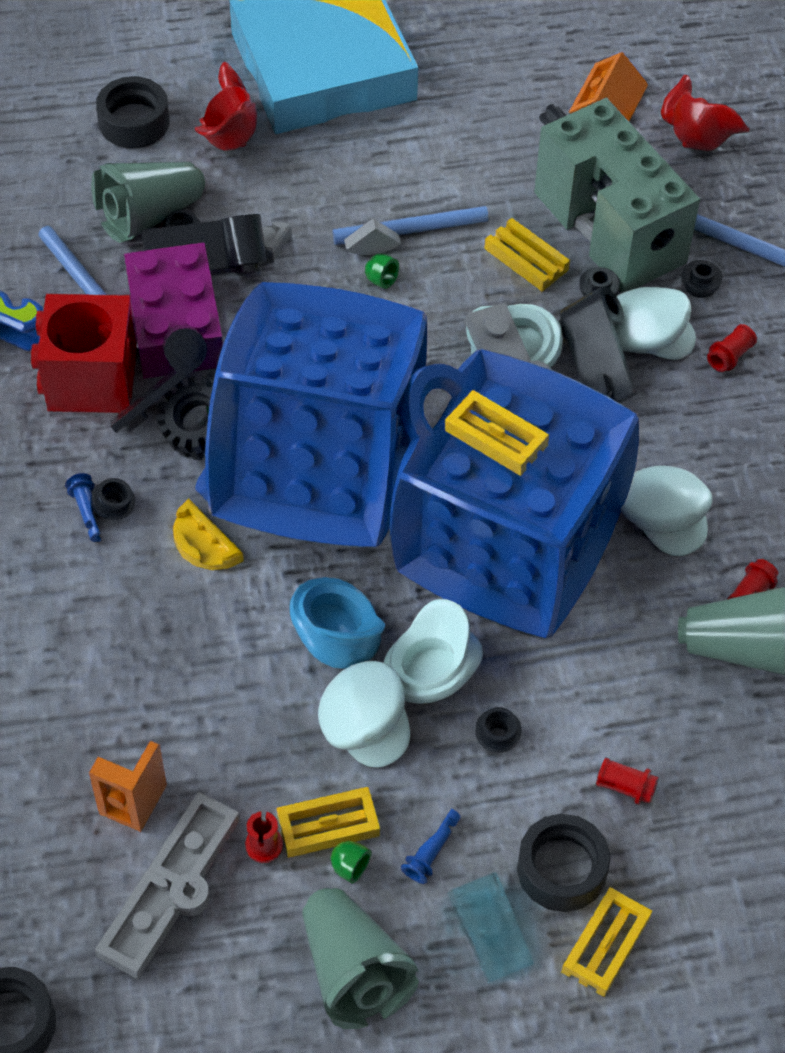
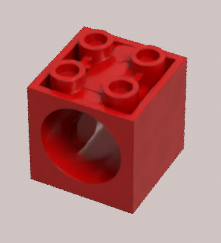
M46 294L44 311H37L36 333L37 336H40L39 344L32 345L31 365L32 369H39L37 373L38 395H44L47 411L120 413L132 403L138 350L130 295Z

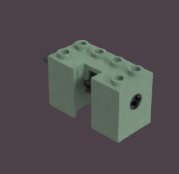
M607 97L569 115H566L559 106L556 107L554 104L548 105L546 112L539 116L540 121L545 126L541 127L534 193L566 230L573 227L577 216L595 210L589 251L591 259L598 267L607 268L618 276L620 281L619 291L621 293L636 289L687 264L700 198Z

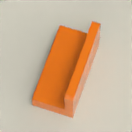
M620 52L594 64L569 113L571 114L607 97L620 113L630 121L648 84L625 54Z
M150 741L133 771L101 757H97L89 771L99 814L141 832L167 786L160 744Z

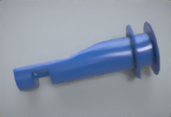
M75 474L65 482L67 494L72 498L75 497L86 528H89L88 535L92 542H100V531L93 515L91 492L95 484L89 474Z
M451 809L437 832L418 849L415 856H406L407 864H402L400 867L407 877L420 884L428 882L425 874L427 876H432L433 874L430 866L452 833L449 825L456 826L461 818L456 810Z

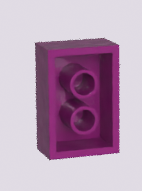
M205 243L124 253L143 379L166 376L174 369L163 352L162 343L165 334L177 325L186 324L194 327L201 333L206 342L207 354L205 360L194 371L217 368L223 340Z

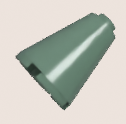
M191 162L106 163L98 166L101 169L93 172L91 182L96 211L103 209L107 221L101 222L107 234L119 243L134 239L142 234L141 230L154 227L164 221L171 212L184 209L199 200L205 188V178L202 171Z
M785 587L688 608L687 617H679L678 620L679 644H687V651L691 654L785 676Z
M323 888L309 897L303 908L302 917L324 1008L333 1025L342 1029H360L369 1026L365 1018L379 1012L383 1019L393 1015L409 1001L418 988L419 980L415 973L419 971L414 960L343 890Z

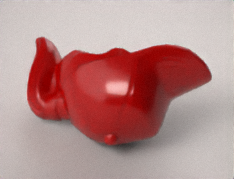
M223 62L218 75L222 90L208 103L204 117L199 119L202 125L196 126L195 131L203 135L214 147L230 151L236 150L239 147H245L252 138L257 127L256 103H252L250 94L247 92L238 74L227 62Z
M686 74L682 76L678 84L667 94L662 104V119L673 126L674 133L684 148L713 151L720 147L731 135L750 131V128L745 124L740 115L732 108L723 104L708 103L703 98H694L691 95L692 81Z

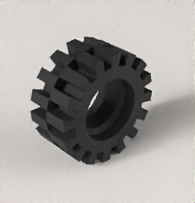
M189 377L188 386H184L180 381L175 385L178 391L173 394L169 390L164 394L168 402L159 401L157 408L162 414H156V418L161 426L159 430L175 451L177 450L181 456L186 458L190 454L194 460H201V453H205L207 425L198 431H189L184 428L183 420L186 414L193 408L202 405L210 406L213 384L206 377H202L200 383L195 377Z

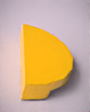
M189 498L178 508L173 525L175 546L182 558L195 567L208 570L229 569L244 562L243 553Z

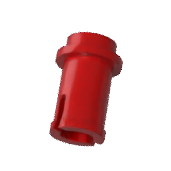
M739 324L721 342H714L707 354L710 366L718 372L733 370L737 366L738 359L757 343L755 332L749 326Z
M757 559L755 562L749 563L745 568L746 575L727 599L774 589L778 583L777 577L779 572L777 568L764 559Z
M605 757L597 776L596 786L635 798V804L640 805L642 801L650 804L656 791L659 777L651 775V769L646 768L645 772Z
M261 811L252 814L247 821L246 852L255 862L269 863L277 859L283 849V840L278 832L277 819L270 812H266V821H262Z

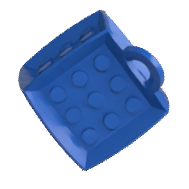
M261 282L240 307L229 328L215 373L207 423L205 468L195 486L196 491L204 500L208 501L211 515L240 526L291 539L341 546L378 547L381 545L390 529L391 502L402 458L411 441L402 421L401 397L411 374L426 366L427 315L421 310L403 304L342 289L294 283Z
M484 349L476 350L463 362L458 370L446 364H433L422 367L411 374L401 397L402 421L411 441L400 464L390 510V542L396 569L399 573L443 599L457 603L469 612L525 633L543 638L552 637L576 604L596 570L621 513V507L627 499L637 463L639 418L635 412L576 380L536 364ZM443 389L451 395V399L443 415L432 428L424 415V401L431 390ZM472 390L549 434L548 446L543 452L541 450L538 451L537 459L532 464L528 462L526 471L521 476L445 431V419ZM473 410L469 411L487 423L492 422ZM505 430V433L513 437L514 439L520 441L526 446L529 444L526 441L515 436L514 434L510 433L509 431Z

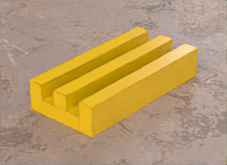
M513 218L506 222L505 228L500 226L496 229L495 236L490 234L485 238L484 249L542 292L569 271L570 260ZM503 242L507 243L509 246H511L513 249L519 252L520 256L514 251H512L510 248H508L506 245H504ZM534 263V264H535L536 266H538L540 269H542L543 271H545V272L547 273V275H545L544 273H542L540 270H538L536 267H534V266L531 265V264Z
M474 390L445 419L446 432L520 476L526 471L528 462L532 464L537 459L538 451L541 450L543 452L548 446L549 434ZM473 410L492 422L487 423L469 411ZM505 430L509 431L510 433L514 434L515 436L519 437L520 439L526 441L529 444L526 446L525 444L506 434Z
M369 787L277 807V817L281 826L288 858L336 847L339 843L349 840L358 842L380 836V826ZM363 805L364 808L363 810L346 814H333L321 817L319 820L291 826L290 824L291 821Z
M609 887L563 964L561 973L568 977L573 975L579 978L578 983L585 987L591 985L597 989V994L605 997L649 922L652 910ZM615 904L621 907L587 967L585 968L578 964L612 905ZM630 913L637 916L636 921L603 977L597 975L596 971Z

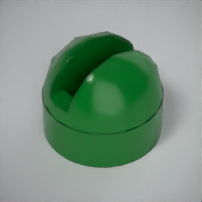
M376 254L365 264V274L371 283L387 289L397 279L400 268L399 261L388 255Z
M350 840L341 842L332 851V867L339 877L353 884L358 881L366 870L372 851L357 842Z

